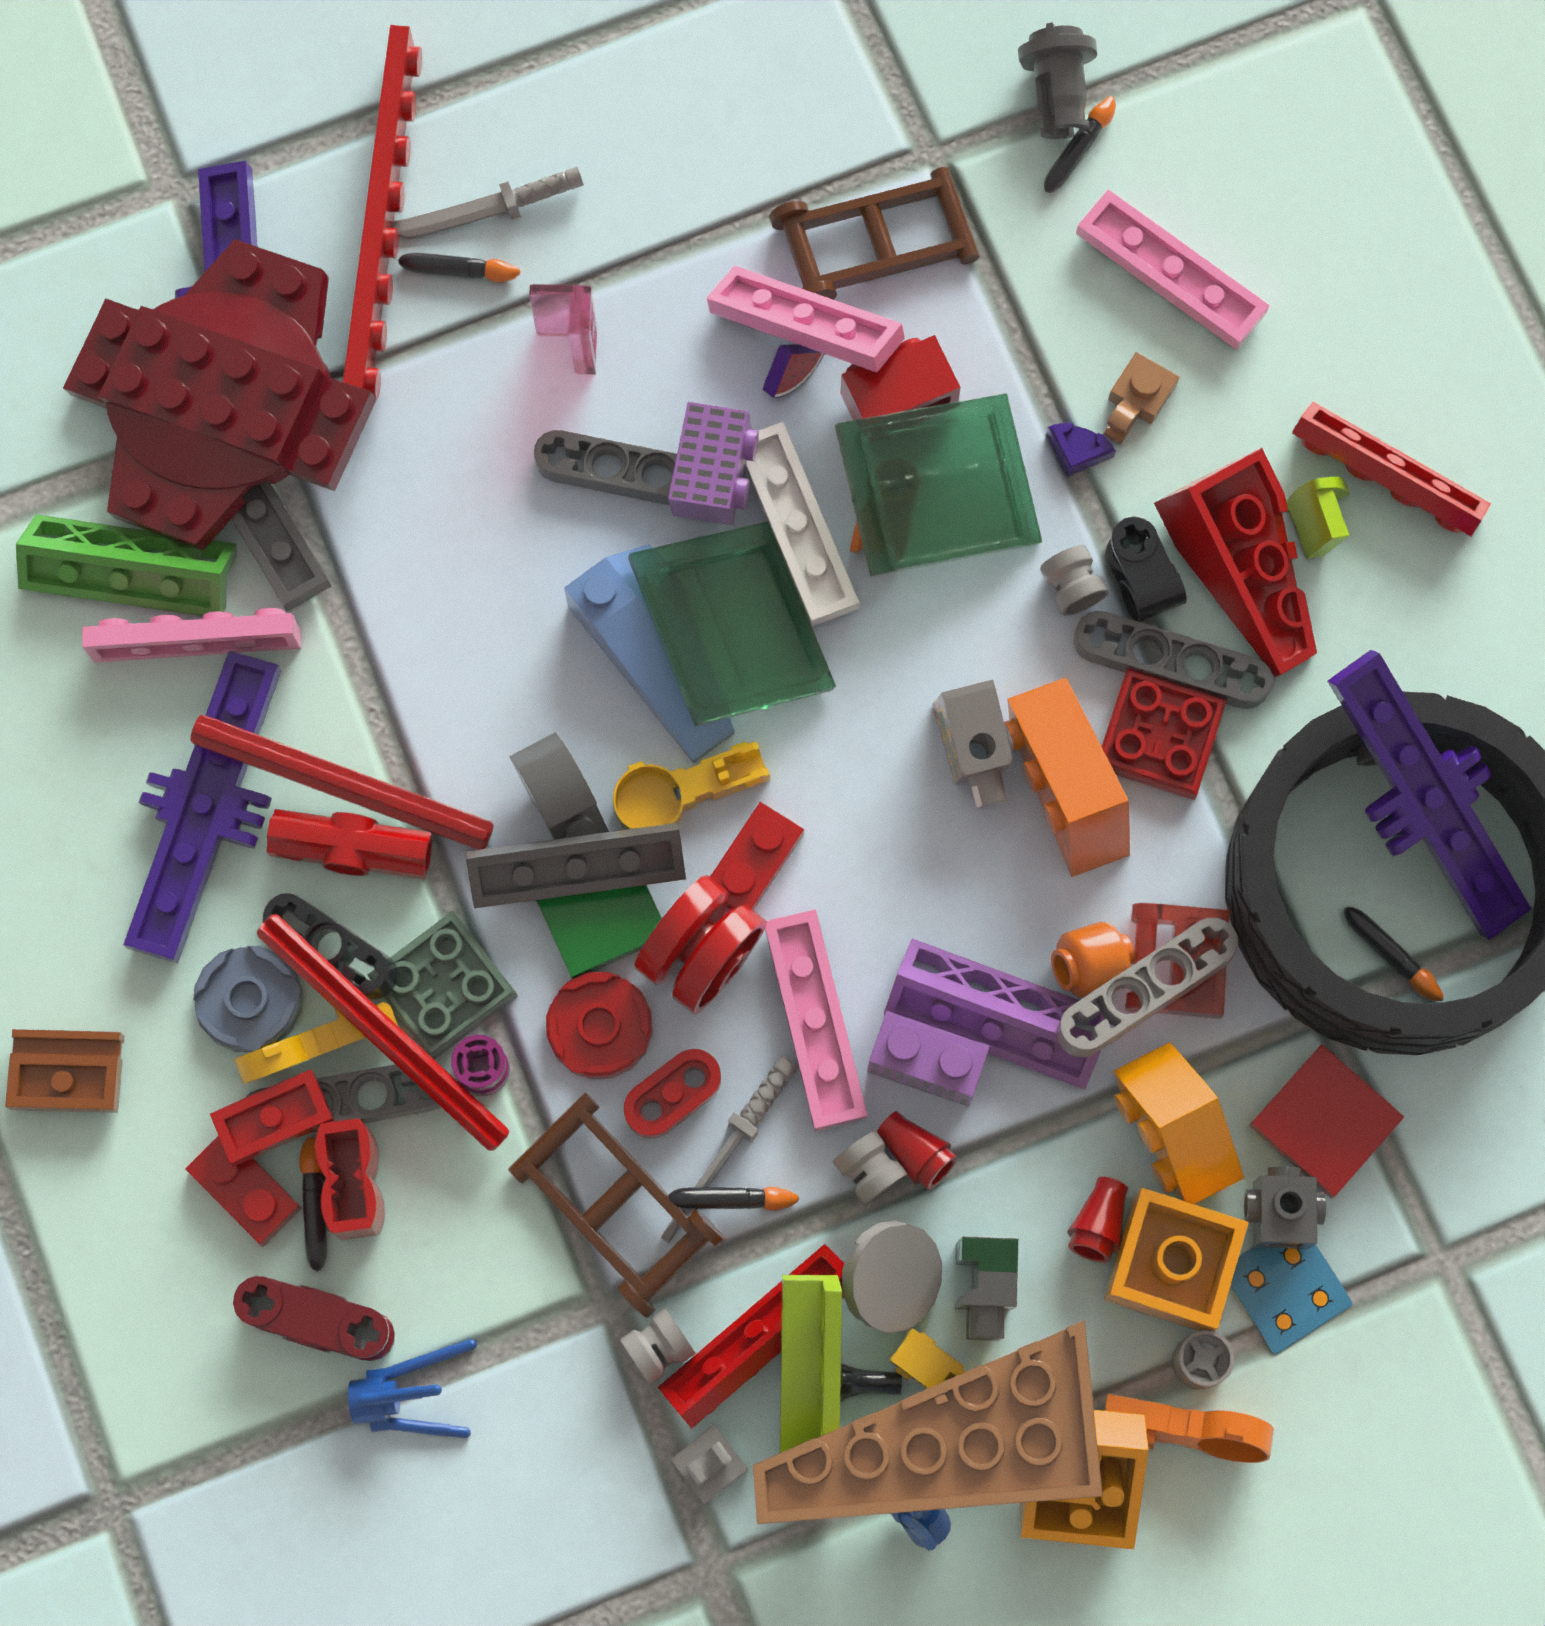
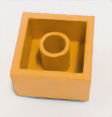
M1141 1188L1133 1197L1120 1241V1249L1116 1254L1103 1300L1197 1331L1217 1330L1249 1222Z

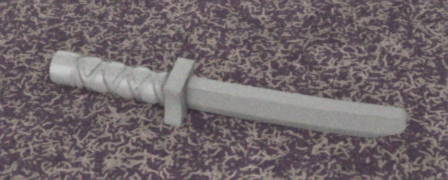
M577 166L565 170V172H559L547 178L545 177L524 186L516 187L514 190L511 189L509 181L499 184L502 192L434 212L393 221L392 228H398L399 237L412 239L477 222L508 211L511 219L521 217L519 207H524L539 200L550 198L553 195L564 193L567 190L584 186Z
M780 1056L773 1069L769 1071L768 1077L764 1078L758 1091H755L749 1103L740 1112L741 1115L739 1116L735 1112L728 1120V1127L733 1129L734 1132L695 1187L710 1186L743 1137L751 1143L758 1135V1128L755 1126L760 1123L765 1112L774 1103V1099H777L783 1090L782 1088L787 1085L788 1080L791 1079L798 1069L793 1062ZM682 1208L688 1215L693 1210ZM672 1219L661 1238L669 1243L681 1226Z

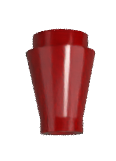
M898 1111L890 1114L877 1130L879 1136L915 1185L922 1183L928 1190L934 1188L946 1177L957 1161V1156L950 1151L951 1144L906 1119Z
M1102 1176L1097 1178L1094 1189L1067 1231L1071 1237L1068 1248L1072 1252L1091 1261L1107 1263L1110 1261L1112 1253L1119 1251L1125 1198L1128 1192V1187L1124 1183L1110 1177Z

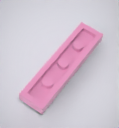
M1109 189L1078 224L1076 234L1236 350L1267 314L1269 304Z
M734 266L706 298L710 313L874 372L880 370L905 339L903 326L899 322Z
M264 608L255 611L254 616L234 617L233 614L218 611L206 613L202 616V619L182 620L174 615H159L152 617L150 623L130 624L129 621L124 619H104L98 622V626L82 627L83 648L95 663L228 654V651L245 653L301 649V630L292 613H286L284 610L277 608Z
M816 909L767 921L765 932L814 1131L865 1120L868 1115Z

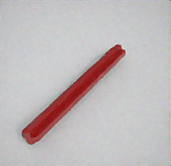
M200 715L193 725L190 741L196 746L476 850L485 849L490 841L494 824L484 818L207 715Z
M273 914L261 924L256 932L257 936L487 1150L494 1151L509 1135L508 1128L279 915Z

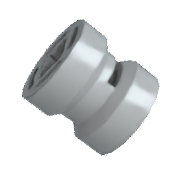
M1077 545L1063 550L1046 560L1040 567L1046 583L1053 585L1055 590L1058 591L1055 601L1061 614L1064 616L1073 615L1094 606L1109 593L1103 579L1100 576L1092 575L1091 565L1093 559L1085 545Z
M876 1130L856 1141L833 1160V1164L841 1175L850 1177L856 1184L855 1194L864 1206L882 1197L908 1176L898 1161L889 1159L885 1153L886 1144Z
M666 1308L651 1317L650 1325L642 1331L632 1330L619 1339L649 1385L662 1378L665 1368L672 1363H683L696 1354ZM653 1344H656L659 1348V1351L656 1353L651 1347Z
M1201 1330L1190 1334L1176 1345L1172 1354V1367L1176 1377L1184 1385L1192 1389H1206L1222 1383L1230 1376L1234 1367V1352L1231 1344L1223 1335L1214 1331Z

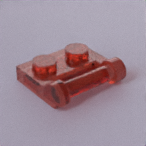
M1157 903L1132 904L1131 922L1136 923L1135 960L1133 965L1156 950L1157 925H1173V939L1206 918H1219L1229 923L1230 910ZM1204 934L1205 939L1198 951L1191 955L1194 963L1197 962L1201 955L1212 949L1220 955L1219 950L1223 941L1219 937L1210 940ZM1170 961L1169 986H1175L1183 981L1184 974L1177 963ZM1227 966L1158 1013L1221 1019L1224 1015ZM1134 991L1126 993L1125 1010L1133 1013L1138 1012L1141 1008V1001Z

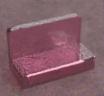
M530 285L529 298L537 335L569 336L575 374H596L598 327L592 286Z

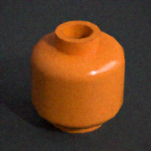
M1106 922L1094 923L1062 934L1056 945V950L1051 954L1052 970L1058 984L1064 990H1070L1080 998H1084L1131 967L1135 960V952L1130 939L1125 934H1120L1114 926Z

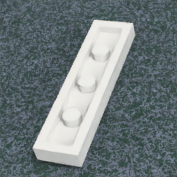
M784 422L758 430L759 441L754 461L746 460L745 470L810 626L813 627L858 610L860 602Z

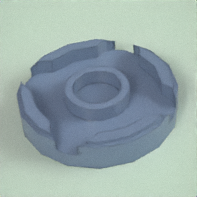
M261 946L240 947L234 950L231 948L219 953L203 967L194 986L195 1014L200 1027L218 1045L234 1052H253L281 1041L292 1031L301 1012L302 990L294 970L275 952Z

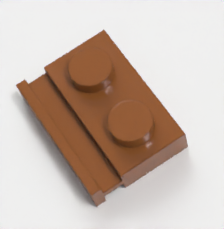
M12 1029L13 1050L10 1053L6 1108L28 1111L118 1113L122 1072L121 1049L122 1044H124V1035L121 1032Z

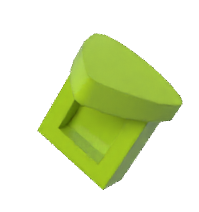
M1325 477L1310 480L1300 486L1286 501L1288 512L1292 516L1307 559L1325 556L1350 536L1337 500L1350 494L1347 483L1342 477Z

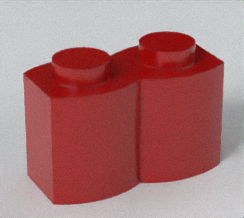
M359 1118L321 1123L316 1135L315 1152L320 1170L326 1177L321 1193V1210L328 1229L340 1240L380 1235L384 1224L385 1208L382 1194L374 1182L379 1166V1152L372 1132Z

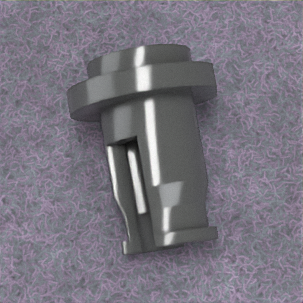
M1053 22L1046 23V28L1030 34L1029 41L1018 48L1019 62L1024 70L1034 71L1037 104L1043 117V128H1040L1041 136L1047 139L1073 138L1075 135L1073 127L1080 130H1090V124L1085 119L1084 112L1087 101L1084 65L1097 57L1096 39L1092 36L1083 34L1082 29L1079 27L1068 25L1054 26Z

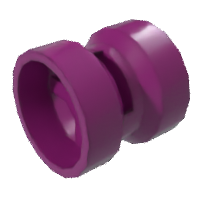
M475 1034L464 1038L457 1044L452 1053L451 1066L453 1073L468 1092L476 1096H488L497 1093L505 1086L509 1078L510 1065L504 1050L495 1039L487 1035Z

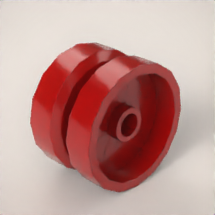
M708 875L700 877L676 900L652 931L634 963L635 969L655 985L665 983L677 975L673 984V999L693 1015L701 1012L734 978L767 926V921L746 904L733 908L724 915L728 906V890Z

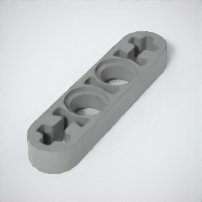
M1219 918L1201 920L1070 1006L1064 1012L1057 1028V1039L1060 1046L1068 1054L1075 1057L1094 1055L1224 969L1232 960L1238 947V935L1235 929L1227 921ZM1204 934L1210 940L1219 937L1223 941L1219 950L1220 955L1212 949L1201 955L1197 962L1194 963L1191 955L1198 951L1205 939ZM1164 960L1177 963L1183 971V981L1175 986L1163 984L1155 974V965ZM1119 989L1134 991L1141 1001L1140 1010L1134 1014L1119 1012L1112 1003V994ZM1101 1010L1105 1020L1095 1026L1090 1036L1092 1041H1089L1084 1035L1078 1038L1071 1035L1075 1026L1074 1020H1077L1081 1025H1085L1095 1019Z

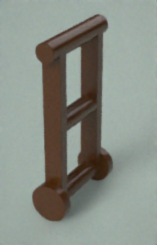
M940 167L930 173L931 179L810 211L804 201L787 202L773 209L769 214L771 225L774 229L784 230L803 285L802 289L834 300L837 296L836 289L958 257L963 265L977 261L980 255L949 168ZM937 196L953 241L896 255L881 210ZM862 216L877 261L820 275L805 230Z
M585 1092L508 1170L520 1183L524 1184L530 1178L624 1278L617 1286L618 1290L639 1313L649 1318L656 1311L650 1300L709 1241L719 1248L726 1241V1238L699 1210L695 1209L688 1215L682 1208L669 1200V1194L593 1115L600 1106ZM583 1124L627 1169L584 1214L572 1204L540 1169ZM642 1186L687 1232L643 1277L631 1267L598 1231Z

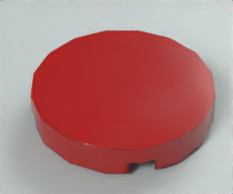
M610 972L585 973L568 981L558 991L546 1014V1036L557 1060L572 1073L589 1079L614 1078L631 1070L646 1054L653 1035L652 1013L643 993L628 980Z

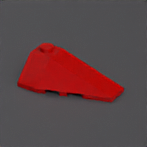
M1263 448L1257 449L1154 502L1178 552L1257 655L1270 668L1274 677L1286 673L1317 654L1306 595L1297 588L1292 560L1298 558L1295 541L1288 542L1282 514L1288 512L1285 493Z

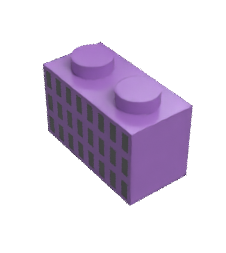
M687 402L668 497L673 516L733 525L736 509L745 510L749 493V479L743 478L746 460H755L759 441V431L752 430L749 411Z
M886 1011L869 1060L867 1072L969 1107L990 1046Z

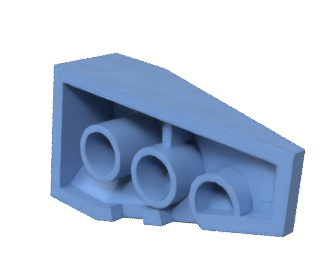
M650 544L605 557L564 587L570 611L693 764L735 733L681 582Z

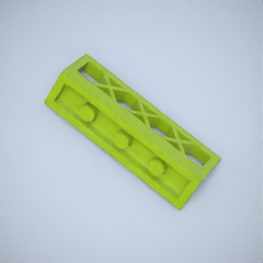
M782 1275L779 1454L840 1428L842 1289L838 1275Z

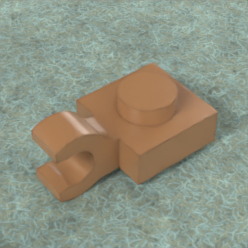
M1135 352L1110 391L1108 400L1118 406L1107 421L1108 427L1103 435L1121 445L1138 417L1152 425L1177 386L1180 377Z

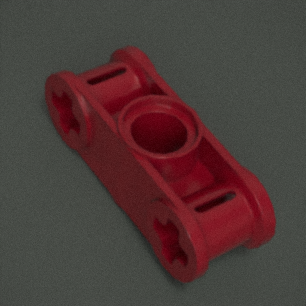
M254 1276L243 1281L234 1293L233 1306L235 1313L241 1321L257 1329L283 1336L282 1339L328 1353L330 1351L337 1352L363 1361H376L386 1356L395 1342L393 1324L386 1316L372 1308L349 1302L343 1297L304 1285L298 1287L264 1276ZM267 1290V1297L274 1300V1306L271 1311L264 1309L259 1313L258 1309L251 1306L254 1296L263 1297ZM370 1320H373L372 1328L380 1332L377 1342L368 1341L364 1349H361L362 1341L355 1337V1331L358 1327L367 1328Z

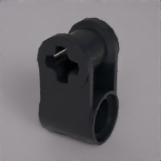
M1135 516L1120 521L1112 532L1105 555L1120 587L1126 608L1133 620L1142 622L1185 604L1187 596L1184 584L1177 569L1170 562L1157 531L1151 522ZM1127 539L1131 546L1140 544L1141 549L1139 553L1136 554L1132 547L1124 549L1122 547L1124 540Z

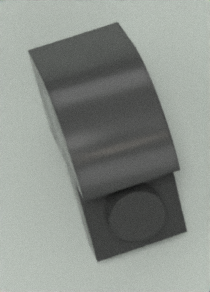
M556 732L509 756L553 840L609 832L586 780Z

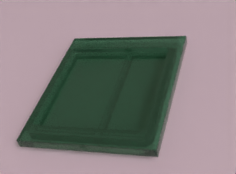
M1007 393L840 422L835 425L870 577L1037 545L1043 542Z
M768 521L711 535L698 536L693 539L629 554V563L694 726L760 709H768L771 706L835 689L836 684Z

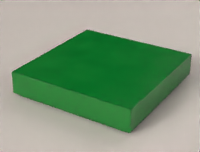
M647 885L536 900L571 979L593 972L640 951L662 919Z

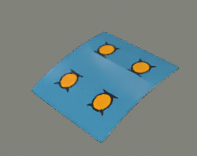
M1316 1245L1309 1249L1251 1248L1239 1256L1230 1286L1273 1354L1281 1352L1353 1304Z

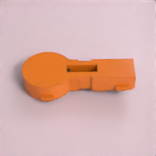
M1107 1394L1105 1411L1145 1416L1148 1449L1153 1450L1155 1442L1198 1449L1208 1455L1235 1462L1260 1463L1270 1459L1274 1428L1268 1422L1257 1417L1232 1411L1215 1410L1203 1412L1193 1409L1187 1410L1171 1407V1405Z

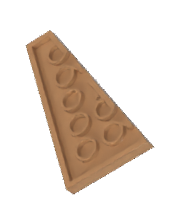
M1085 1320L1038 1342L1035 1341L1019 1348L1017 1351L990 1363L980 1365L905 1398L885 1409L866 1415L828 1434L809 1440L753 1465L757 1524L1102 1497Z

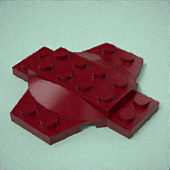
M234 239L182 297L172 299L154 309L141 306L139 310L105 298L63 389L71 396L106 408L111 426L117 435L107 512L111 516L203 551L246 503L243 496L252 486L266 481L273 485L291 475L326 489L336 490L377 399L370 391L331 378L329 369L323 362L316 347L317 339L322 338L329 277L323 269Z

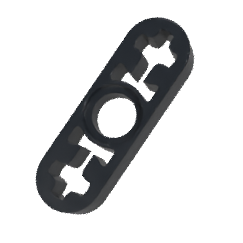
M283 893L275 896L266 905L263 912V922L273 914L283 918L287 911L293 913L297 919L310 926L305 935L296 929L294 930L317 951L319 943L325 935L337 932L341 937L340 951L335 957L327 961L368 999H380L394 988L398 972L393 959L311 903L294 894ZM354 958L374 967V970L379 973L374 982L366 980L362 973L349 966Z

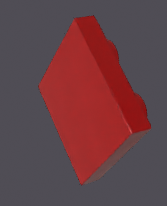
M1127 668L1101 747L1116 775L1195 800L1227 700Z
M1321 1044L1250 1123L1249 1127L1294 1167L1301 1168L1303 1175L1306 1177H1317V1187L1332 1199L1403 1120L1404 1116Z

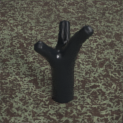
M841 1363L842 1385L840 1387V1403L858 1394L900 1395L902 1376L897 1372L862 1370Z

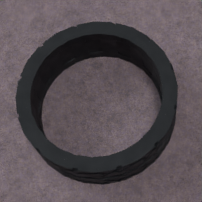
M1403 691L1440 754L1447 750H1453L1455 754H1458L1467 747L1476 746L1482 757L1475 765L1486 763L1492 773L1491 777L1482 783L1481 786L1499 801L1517 826L1531 859L1535 886L1532 926L1520 957L1503 981L1473 997L1443 1003L1397 1001L1369 993L1336 975L1309 950L1291 924L1277 887L1274 863L1277 823L1287 797L1294 789L1315 772L1345 758L1356 757L1357 752L1360 751L1359 748L1365 746L1342 705L1311 720L1283 745V749L1277 751L1239 812L1226 855L1225 902L1231 925L1238 935V947L1255 978L1285 1011L1289 1010L1295 1019L1329 1040L1367 1051L1369 1047V1050L1378 1054L1418 1056L1456 1048V1045H1465L1506 1023L1545 991V750L1530 735L1526 737L1524 731L1519 726L1485 706L1449 695L1446 696L1445 700V698L1437 693Z

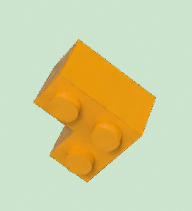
M1171 1042L1113 1071L1120 1090L1118 1094L1114 1095L1115 1103L1128 1124L1136 1121L1137 1129L1144 1144L1152 1154L1155 1153L1157 1161L1151 1164V1169L1158 1184L1165 1193L1173 1190L1180 1200L1196 1204L1244 1179L1219 1098Z
M1094 1410L1103 1496L1020 1503L1021 1538L1134 1549L1149 1451L1145 1416Z

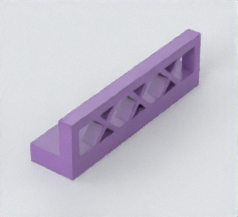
M913 938L911 939L895 978L884 1015L886 1011L989 1045L988 1054L1085 1090L1101 1053L1100 1050L1089 1057H1075L1068 1054L1059 1044L1057 1028L1064 1012L1078 1002V999ZM917 960L936 967L940 973L933 974L914 967L913 964ZM976 982L987 986L990 992L984 993L973 989L968 983ZM1025 1000L1036 1004L1041 1010L1033 1011L1024 1008L1018 1001ZM1101 1010L1097 1017L1087 1024L1096 1026L1105 1020ZM1074 1026L1071 1032L1073 1037L1078 1038L1084 1035L1089 1041H1092L1090 1037L1092 1032Z

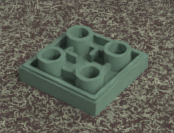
M451 911L391 956L397 967V981L390 993L384 996L385 1000L420 1046L434 1060L518 997L515 990L454 911ZM375 970L367 974V976L372 982H374L379 975V973Z

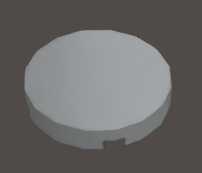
M897 1220L879 1222L859 1236L854 1243L858 1247L855 1249L852 1258H846L842 1270V1293L848 1310L866 1326L886 1333L906 1331L922 1321L935 1304L942 1284V1260L936 1243L923 1229Z

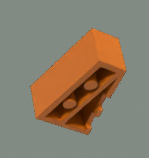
M1065 677L1008 698L1009 720L1005 721L1004 725L1010 748L1013 752L1020 751L1024 761L1023 770L1028 785L1033 793L1037 792L1045 818L1056 838L1071 877L1130 856L1129 800L1067 678Z

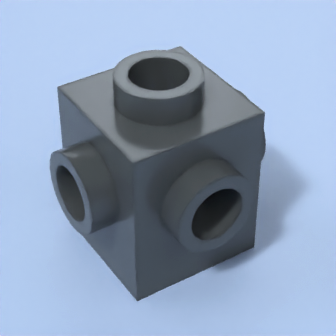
M1297 1167L1268 1168V1176L1261 1175L1253 1181V1189H1246L1244 1194V1219L1249 1223H1253V1248L1309 1249L1317 1244V1225H1324L1326 1217L1325 1193L1317 1191V1177H1301V1168ZM1280 1201L1288 1206L1289 1213L1281 1208Z

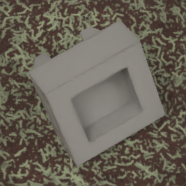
M715 1424L671 1458V1461L704 1505L748 1471V1468Z

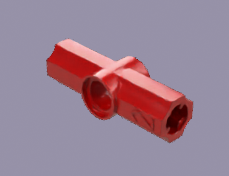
M275 809L269 821L266 852L269 856L322 864V867L327 870L345 875L366 876L371 871L425 880L432 857L433 835L431 832L380 825L375 819L354 813L335 812L332 813L331 817Z

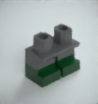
M962 1236L956 1243V1265L972 1266L971 1290L962 1295L955 1305V1309H966V1340L999 1341L1004 1339V1313L1017 1307L1019 1239Z

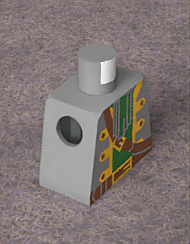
M994 680L942 692L934 701L932 707L954 782L970 781L977 808L1007 801L1000 772L1013 764V758ZM978 743L982 745L986 751V759H976L969 750V744Z

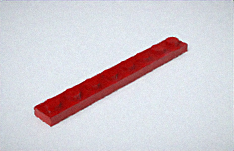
M390 25L343 376L344 383L370 391L376 399L379 397L381 386V372L379 368H375L377 351L384 352L387 339L386 321H381L383 305L391 304L393 293V278L391 274H387L389 258L396 259L399 246L398 228H392V222L394 221L395 212L402 213L404 208L405 187L403 182H399L401 167H408L410 161L411 144L410 137L405 136L406 122H414L416 115V93L411 91L412 77H420L422 69V49L419 46H414L410 26Z

